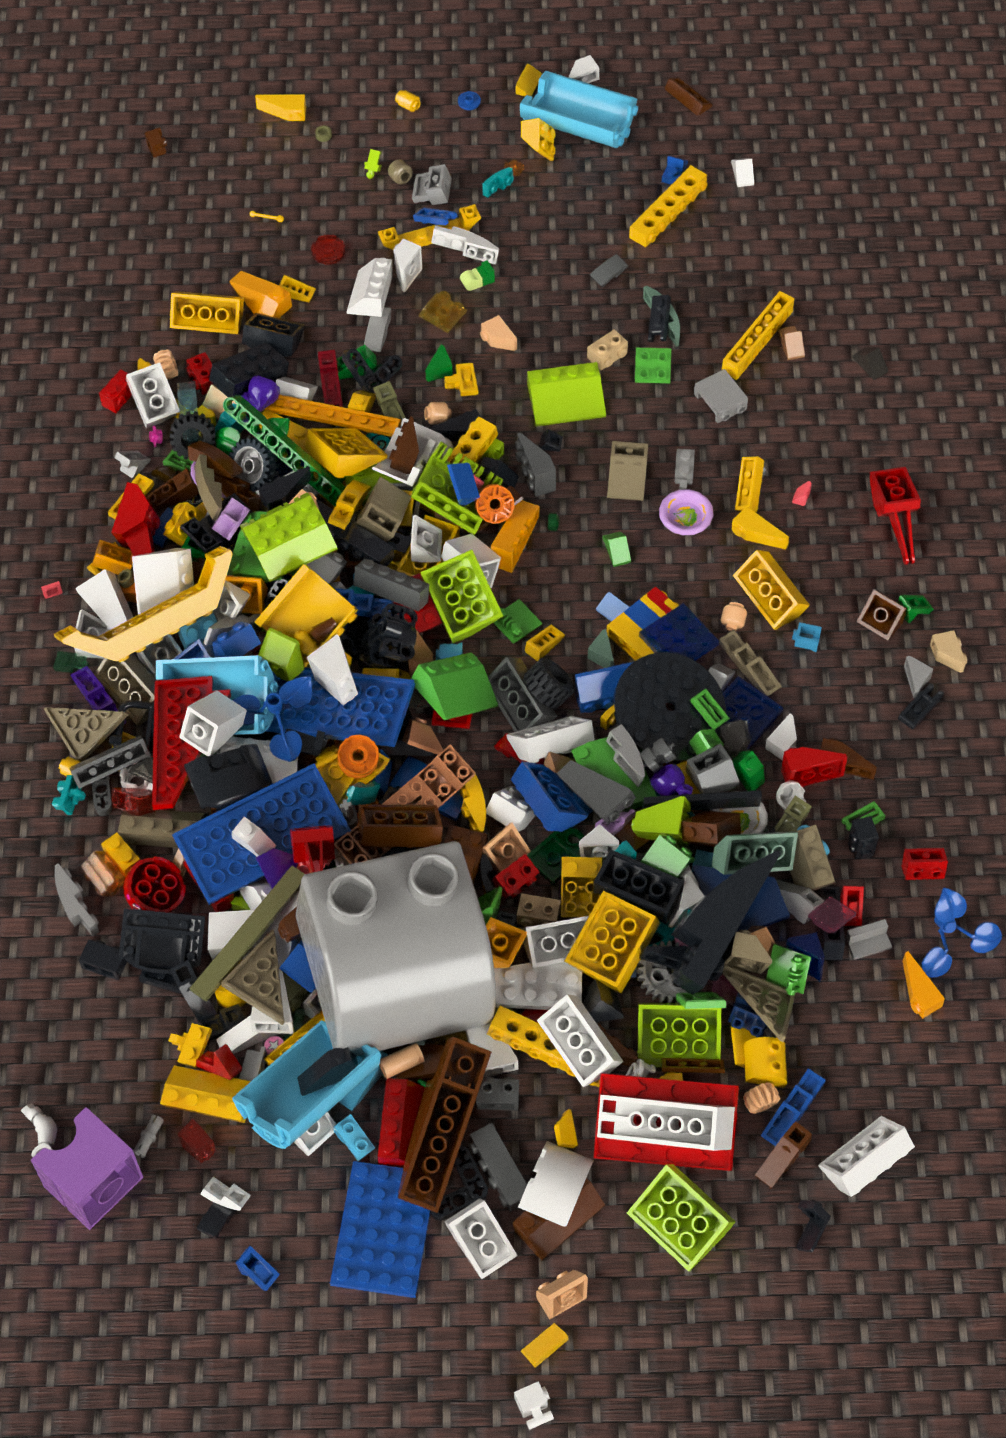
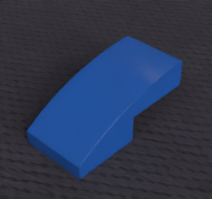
M169 507L159 518L160 526L156 529L155 535L152 536L153 543L162 549L170 540L163 535L166 530L165 525L173 515V510Z

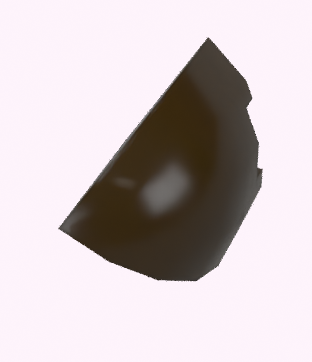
M163 465L156 467L151 472V475L166 483L182 471Z

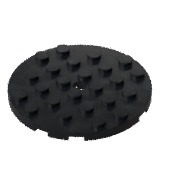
M653 653L637 659L621 675L613 696L614 715L618 726L621 724L624 726L640 752L647 747L652 748L653 743L663 737L667 744H675L672 748L677 758L673 761L683 762L696 756V753L689 744V741L700 730L712 729L690 700L704 689H707L726 713L725 699L715 678L696 661L675 653ZM702 696L704 700L708 703V705H710L706 698ZM666 704H674V711H669L666 708ZM714 710L715 714L719 717L720 720H722L721 717ZM723 723V725H721L715 730L719 738L723 732L725 723Z

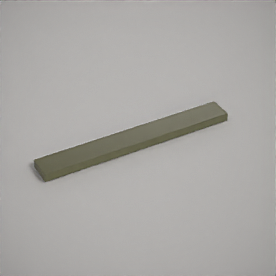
M294 866L289 868L190 987L191 992L206 1002L219 988L221 982L238 965L300 890L301 879L305 875Z

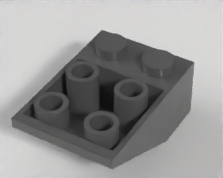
M517 433V441L515 442L517 452H515L517 462H521L523 476H527L529 490H533L535 497L556 491V469L550 455L522 433Z

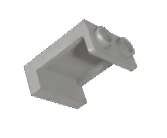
M725 369L695 383V397L697 399L701 397L715 413V421L717 423L727 421L730 417L743 413L747 409L748 397Z

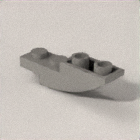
M56 864L55 883L57 892L69 920L74 927L82 923L92 936L99 933L97 927L99 922L93 914L89 915L86 911L88 908L82 901V887L77 881L73 882L70 879L72 875L66 867L62 869L59 864Z

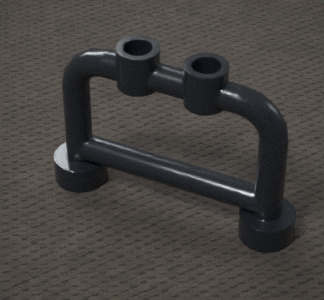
M136 700L123 702L119 706L118 712H126L128 708L149 710L145 744L151 755L154 737V702ZM124 720L115 729V734H110L109 745L115 747L122 744ZM153 755L141 760L145 763V766H150L149 770L153 771Z

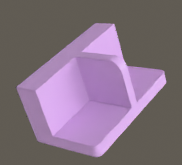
M231 498L211 528L227 540H230L250 509L234 498Z

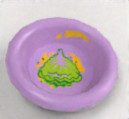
M690 489L677 490L668 494L662 500L659 508V516L663 525L673 533L680 535H695L704 531L710 525L714 516L713 506L709 499L700 492Z

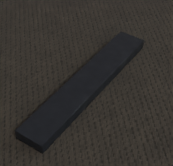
M760 790L644 797L642 810L680 796H685L690 802L691 811L760 807L762 793Z

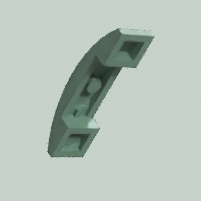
M644 286L643 299L651 309L652 297L662 294L649 286ZM670 304L668 336L677 347L679 346L680 323L676 311Z

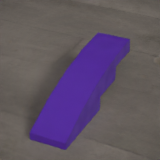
M87 666L71 674V678L93 710L118 711L114 701L106 693L104 686Z

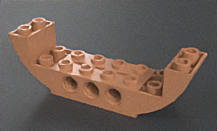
M450 744L430 764L382 805H437L439 809L470 781L476 773ZM359 824L334 843L335 848L349 864L380 858L391 849L388 847H361Z

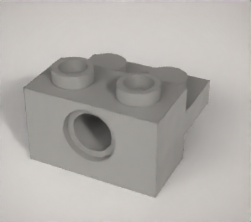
M445 164L429 167V172L416 174L412 194L414 203L430 201L432 205L448 203L452 178Z

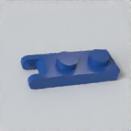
M422 208L413 215L415 222H422L423 224L447 225L449 223L448 219H455L458 215L454 211Z

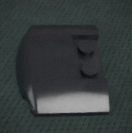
M257 744L241 745L240 748L208 757L202 756L184 764L185 771L199 806L202 809H205L207 806L220 811L273 784Z
M124 908L119 958L122 960L124 958L135 968L153 973L170 974L171 968L189 959L197 967L201 963L206 916Z

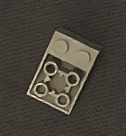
M612 441L607 498L644 500L648 444Z
M380 477L355 523L387 542L394 537L400 526L411 496Z

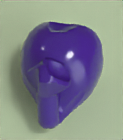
M256 375L249 382L248 392H244L240 396L261 412L278 399L280 388L274 381Z
M664 765L662 769L650 778L651 787L661 796L692 794L693 787L685 784V776L677 765Z

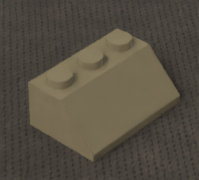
M817 825L796 831L798 832L794 864L793 870H790L794 884L810 888L812 891L836 884Z
M739 930L734 934L725 950L724 964L739 970L758 974L763 973L772 964L771 957L755 935H750L751 932L747 930Z

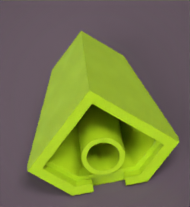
M680 796L637 811L631 824L633 832L640 838L654 841L659 835H670L677 840L676 844L678 846L689 847V843L683 841L682 821L689 818L687 812L691 811L690 802L685 796Z

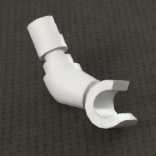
M33 1103L26 1105L21 1111L34 1124L35 1130L38 1133V1146L35 1147L31 1154L34 1157L43 1148L53 1150L51 1147L55 1143L57 1126L54 1120L43 1114V1111L38 1106L35 1107Z

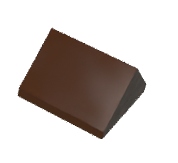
M874 589L856 622L886 640H890L904 622L907 608Z

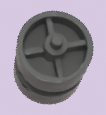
M663 737L653 743L652 748L647 747L640 752L644 760L643 766L649 767L655 774L663 768L664 763L669 764L677 758L672 748L675 744H667Z

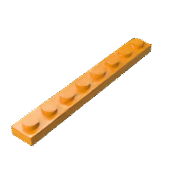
M279 395L273 404L263 410L345 428H357L360 431L392 437L395 429L401 426V419L284 395Z

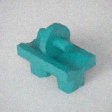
M67 775L66 780L58 782L57 790L61 793V797L53 798L52 806L56 810H63L67 815H72L78 801L85 800L86 794L82 791V788H78L72 775Z

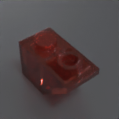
M112 788V807L136 816L155 812L152 807L151 791L140 788Z

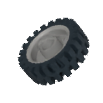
M243 439L241 442H237L236 446L232 447L233 452L229 453V457L243 469V473L237 475V477L250 483V491L256 493L259 490L258 488L276 479L274 476H278L279 473L276 471V468H279V464H276V461H279V458L274 456L275 454L258 439Z

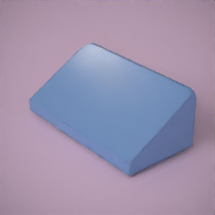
M608 592L597 606L596 611L608 620L613 621L627 610L629 606Z

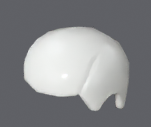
M789 780L779 786L776 800L785 810L795 796L806 802L804 799L805 790L798 782Z

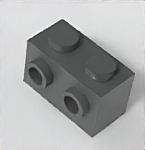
M484 1076L477 1094V1109L518 1111L519 1080L513 1077L494 1079L491 1076Z

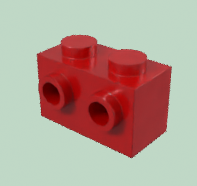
M206 352L187 359L185 370L188 377L193 378L192 381L195 389H199L201 394L205 395L208 393L210 386L214 384L209 380L212 362Z
M121 369L99 392L102 406L114 413H117L132 397L126 381V375L129 373Z
M944 848L905 849L901 867L905 880L944 879L948 860Z
M524 854L491 879L496 888L499 886L502 888V896L505 899L509 896L514 898L522 892L520 887L524 884L530 886L537 880L535 876L540 872L529 857Z

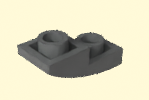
M615 254L597 267L590 276L603 288L612 278H617L628 265Z

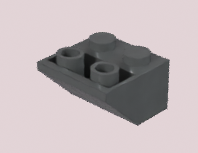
M722 744L687 760L686 773L700 794L722 793L740 785L732 760Z

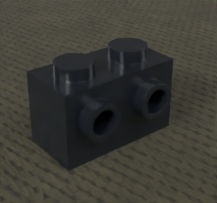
M872 816L852 820L848 848L851 853H854L855 859H867L875 854L879 835Z
M89 939L79 958L82 969L118 981L127 961L124 958L123 960L119 958V946L111 947L100 940L92 941Z

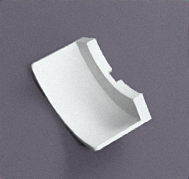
M397 427L385 450V453L388 455L387 459L377 463L372 470L414 487L424 467L423 464L427 463L437 443L432 439L427 440L416 435L419 447L416 463L410 475L390 468L392 460H389L392 449H397L395 443L398 435H403L401 428Z
M547 1141L533 1170L537 1173L535 1179L531 1178L528 1182L518 1207L561 1226H567L593 1160Z

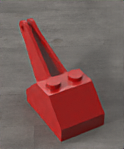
M906 467L870 472L872 499L878 517L889 516L904 564L907 565L909 560L911 564H914L915 555L910 512L920 509L921 499ZM897 514H902L906 544Z
M127 482L111 533L122 547L130 548L133 556L155 552L152 536L155 535L156 529L160 526L159 516L139 485Z
M331 825L290 829L294 863L298 862V866L307 865L309 873L315 872L313 861L318 860L320 871L324 870V863H331L330 859H335L333 827Z

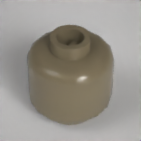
M395 160L388 168L390 178L397 184H406L412 178V168L404 160Z

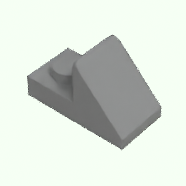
M138 450L118 451L115 455V459L120 461L121 464L120 471L131 478H134L151 460Z

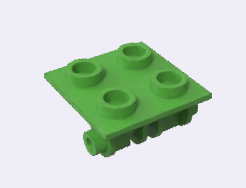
M636 347L635 383L670 384L671 349Z
M520 599L505 609L500 608L503 617L493 622L513 644L543 624Z
M773 944L771 953L772 964L768 968L766 981L784 987L789 995H794L795 992L804 994L811 956Z

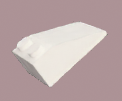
M478 1199L444 1221L481 1279L518 1256L488 1205L482 1199Z

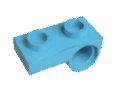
M351 1114L333 1127L336 1136L342 1143H345L357 1161L375 1149V1146Z

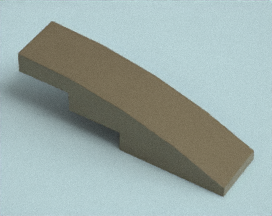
M199 454L194 466L196 484L206 510L212 520L216 521L222 509L221 483L214 482V469L207 468V455Z
M735 630L718 640L735 665L765 697H768L782 687L761 656L757 657L748 643L744 644Z

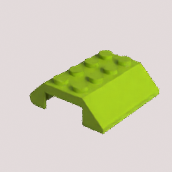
M440 441L413 487L411 497L475 535L483 519L478 515L474 501L464 507L459 505L447 465L451 464L447 459L451 456L453 448L449 447L442 457L447 445ZM457 454L452 464H458L463 454ZM466 456L461 461V463H470L473 474L479 465ZM479 467L475 473L476 477L479 478L483 474L484 467ZM488 473L482 487L490 483L494 473ZM496 475L490 484L501 485L503 479Z
M309 493L301 495L300 498H294V502L291 504L286 502L283 504L284 506L280 505L266 512V515L264 513L261 514L260 519L256 521L251 519L249 523L245 522L240 525L242 532L258 557L269 582L302 567L303 564H308L338 549L326 522Z

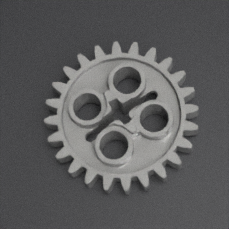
M660 941L659 946H665L663 941ZM668 941L666 946H672L671 941ZM642 959L637 965L639 968L636 973L640 974L637 981H643L640 988H647L646 995L652 993V1000L658 997L660 998V1003L664 1000H667V1003H671L672 1000L678 1003L676 1001V994L688 993L681 987L673 985L672 981L675 977L673 972L675 969ZM653 976L659 977L661 981L655 980Z

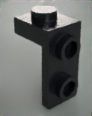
M286 729V730H285V733L288 732V731H295V730ZM318 730L316 737L295 731L302 740L301 753L319 757L321 750L325 751L328 740L324 739L325 732Z
M801 1200L798 1208L810 1219L796 1245L799 1251H814L831 1218L822 1208L823 1205L816 1200Z

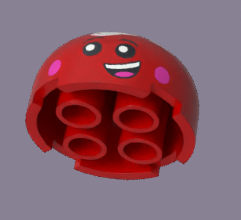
M154 856L153 858L139 860L129 870L124 880V895L127 903L132 909L173 912L182 902L186 891V885H184L180 875L181 871L174 863L162 857Z

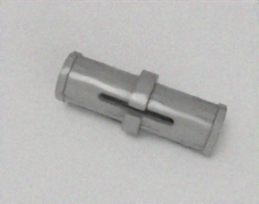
M151 1116L145 1130H142L140 1133L141 1137L135 1149H133L135 1155L145 1158L150 1145L156 1141V1134L164 1122L161 1117Z

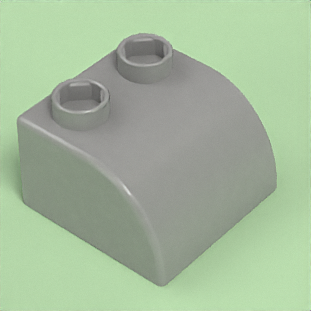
M452 841L308 873L302 877L296 909V920L333 1049L336 1047L342 1049L349 1047L356 1056L364 1055L362 1050L364 1045L375 1047L381 1051L488 1025L492 1022L496 1004V984L492 951L484 917L459 842Z

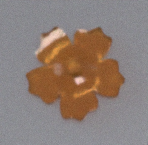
M513 159L510 161V164L505 163L504 168H513V175L519 176L524 169V164L518 163L517 160Z

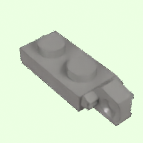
M677 449L674 482L675 484H680L679 490L687 489V484L692 485L695 450Z

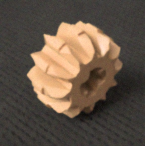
M161 350L154 354L155 364L160 362L167 380L178 376L176 360L170 350Z
M762 1083L744 1094V1104L750 1113H761L778 1104L780 1100L778 1090L772 1083Z

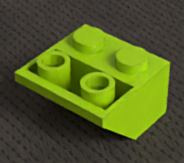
M270 627L258 656L268 661L271 670L277 677L288 682L305 670L300 644L295 638H291L281 631Z

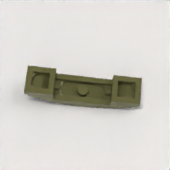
M390 381L373 387L383 415L401 419L402 422L406 417L397 401V395Z
M795 796L785 809V814L775 826L776 832L797 831L812 806Z

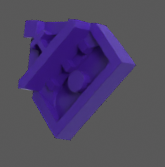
M275 848L255 857L271 889L274 888L291 866L297 868L298 862L294 863L293 854Z

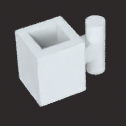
M539 1381L514 1392V1398L522 1417L533 1416L532 1419L526 1421L529 1430L554 1419L551 1411L543 1414L541 1410L548 1407L547 1400L550 1397L545 1386L541 1388Z

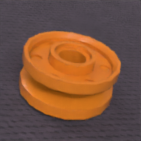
M488 484L478 491L480 498L474 501L475 509L478 515L486 522L492 524L502 523L512 515L514 498L511 492L504 486ZM493 499H498L499 505L496 508L490 507V502Z
M352 735L346 738L338 750L337 760L339 768L345 775L354 779L366 778L371 775L377 768L379 751L375 742L363 735ZM359 753L364 758L362 760H355L353 755Z

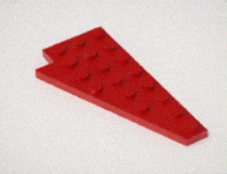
M212 676L155 681L153 810L174 808L189 779L184 764L200 758L202 752L179 737L187 707L215 692L213 691ZM230 689L216 690L229 699L231 698Z

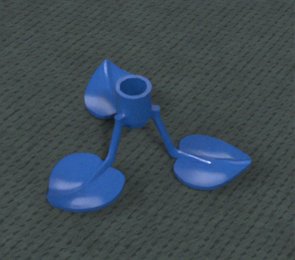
M299 677L286 682L280 688L279 694L270 693L266 697V702H263L262 707L259 699L253 695H242L232 700L247 710L243 725L254 724V714H261L266 707L270 713L276 714L281 735H275L271 739L270 751L275 757L288 762L298 758L302 750L301 737L295 731L284 733L279 712L283 708L282 703L287 704L289 702L292 707L300 708L306 706L311 701V677Z
M949 888L942 889L940 899L935 907L934 918L935 924L940 928L938 932L941 935L944 950L939 946L932 948L926 954L920 966L928 977L942 976L951 967L952 957L947 954L948 946L944 933H952L955 929L960 930L970 938H973L970 947L977 953H986L993 950L1002 939L999 927L993 922H983L975 929V935L960 927L956 923L955 918L962 917L965 914L967 903L958 892Z

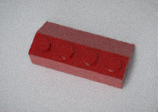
M386 1079L378 1149L379 1165L404 1168L412 1130L425 1087L407 1079Z

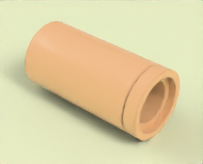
M414 1043L381 1058L379 1066L384 1077L388 1079L425 1062L420 1047L417 1043Z

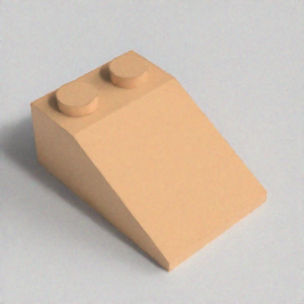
M572 1270L569 1273L564 1271L557 1276L555 1281L551 1283L545 1282L538 1287L536 1298L549 1319L587 1298L588 1277L586 1274L576 1270Z

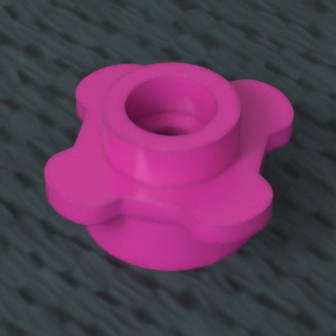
M153 426V431L149 432V440L153 442L154 447H157V444L163 441L162 430L156 429V426Z

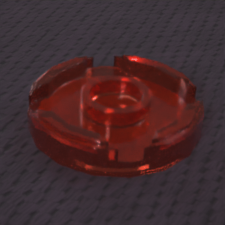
M323 235L312 243L311 253L318 263L331 265L342 260L345 255V245L337 236Z

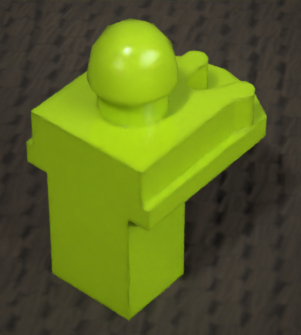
M370 149L368 161L364 163V169H368L366 173L368 179L374 177V172H380L382 165L379 164L381 151Z

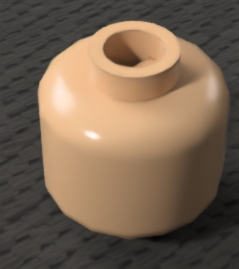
M430 402L424 410L425 420L430 425L445 422L452 416L451 408H448L445 402Z
M730 602L729 605L723 608L721 623L726 626L725 629L736 631L744 627L747 617L744 605Z

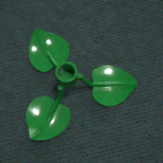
M268 419L283 433L288 434L290 419ZM232 427L222 428L215 434L217 448L228 456L230 452H233L232 447L236 446V443L241 440L240 432ZM273 436V441L277 444V438Z

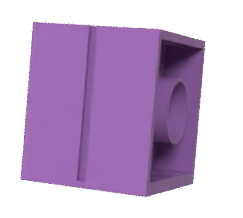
M85 1107L74 1118L76 1135L72 1143L60 1150L43 1148L31 1159V1162L44 1188L64 1207L66 1206L90 1230L143 1178L133 1150Z

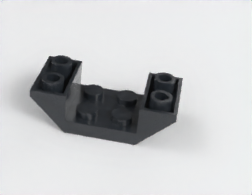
M233 493L229 497L222 500V509L220 514L222 513L228 502L231 500V498H234L247 508L248 506L235 493ZM210 515L200 521L194 517L181 525L180 528L206 554L220 546L227 548L237 541L241 527H238L230 540H227L211 528L215 521L212 520Z

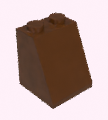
M704 811L682 821L683 841L705 850L714 851V847L727 835L741 834L740 813Z

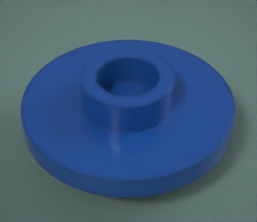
M467 91L458 97V105L464 110H474L481 103L480 96L475 92Z

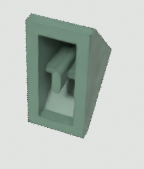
M606 629L600 632L588 648V659L603 668L614 666Z

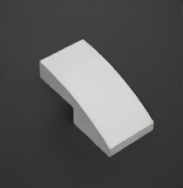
M212 1177L201 1192V1195L207 1199L234 1210H241L251 1196L234 1183L229 1188L215 1177Z

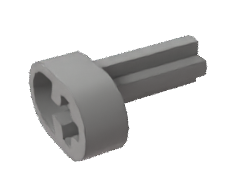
M344 799L342 800L343 804H340V811L350 829H353L358 824L356 809L351 802H347Z

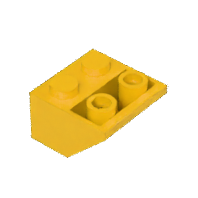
M540 118L521 121V138L550 161H554V128Z

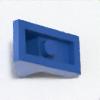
M668 156L667 167L661 182L672 185L684 172L688 160Z
M251 1246L236 1261L241 1274L249 1276L263 1291H267L280 1275Z

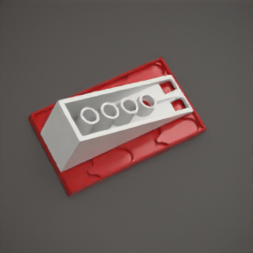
M601 1073L594 1158L661 1165L674 1164L675 1166L732 1171L739 1086Z

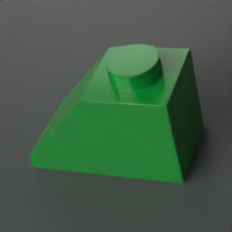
M753 751L740 752L732 760L737 777L747 791H756L765 782L764 766Z

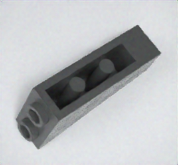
M572 760L557 773L559 778L607 825L616 821L620 813L625 808H629L636 798L629 788Z

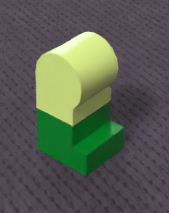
M488 260L481 262V266L463 272L460 280L466 290H475L495 282V271Z

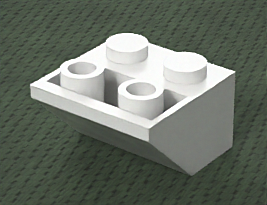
M514 786L494 792L486 808V814L505 826L510 822L513 823L518 832L524 830L536 816L530 805L525 802L522 794Z

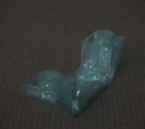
M195 381L177 383L180 414L186 415L188 411H190V414H194V411L198 412ZM194 428L187 429L183 432V439L188 443L201 441V431Z

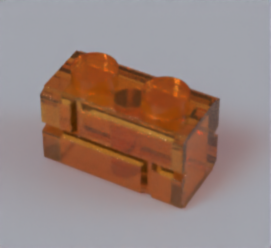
M93 851L88 860L81 865L85 872V878L95 885V891L101 896H114L119 888L124 885L125 877L105 851Z

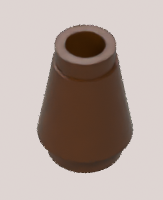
M331 617L312 627L313 629L310 631V634L319 644L328 638L338 624Z

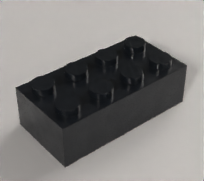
M265 342L213 363L209 380L227 397L243 395L244 392H248L249 382L256 375L270 379L275 383L276 379L286 377L289 362L268 342Z

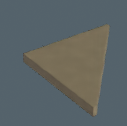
M44 708L45 713L73 758L80 762L86 760L129 715L128 712Z
M272 929L221 982V985L283 1025L285 1022L275 930Z
M724 964L723 975L781 1042H784L795 994L789 995L786 993L787 990L781 986Z

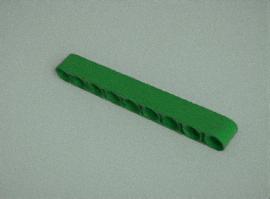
M234 395L224 400V410L293 471L296 472L309 466L311 480L308 484L331 504L336 506L337 500L346 486L242 396ZM232 401L236 403V408L233 407ZM246 412L250 416L249 420L246 418ZM260 424L263 426V432L259 428ZM273 436L277 438V444L273 441ZM287 448L290 449L291 455H288L286 451ZM300 460L304 462V467L301 466ZM314 471L318 474V479L314 477ZM327 484L331 485L332 491L328 489Z

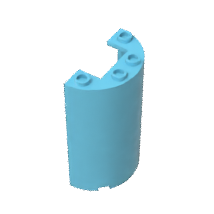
M545 70L539 78L538 93L535 97L526 95L521 101L520 116L524 120L540 118L556 130L618 148L619 146L622 147L624 139L629 137L630 125L633 116H636L638 112V106L636 105L637 98Z
M261 656L156 660V680L212 676L213 691L230 689L231 700L242 695H253L259 699L262 707L263 702H266V697L270 693L278 691V684L274 680L269 663ZM266 707L261 714H254V724L243 725L234 735L264 733L270 727L274 714L270 713Z
M321 1020L239 1091L232 1100L244 1119L248 1117L249 1122L254 1125L252 1129L273 1146L285 1149L379 1066L380 1051L368 1045L362 1046L364 1055L356 1056L358 1066L339 1082L302 1096L297 1077L327 1051L333 1049L326 1022Z

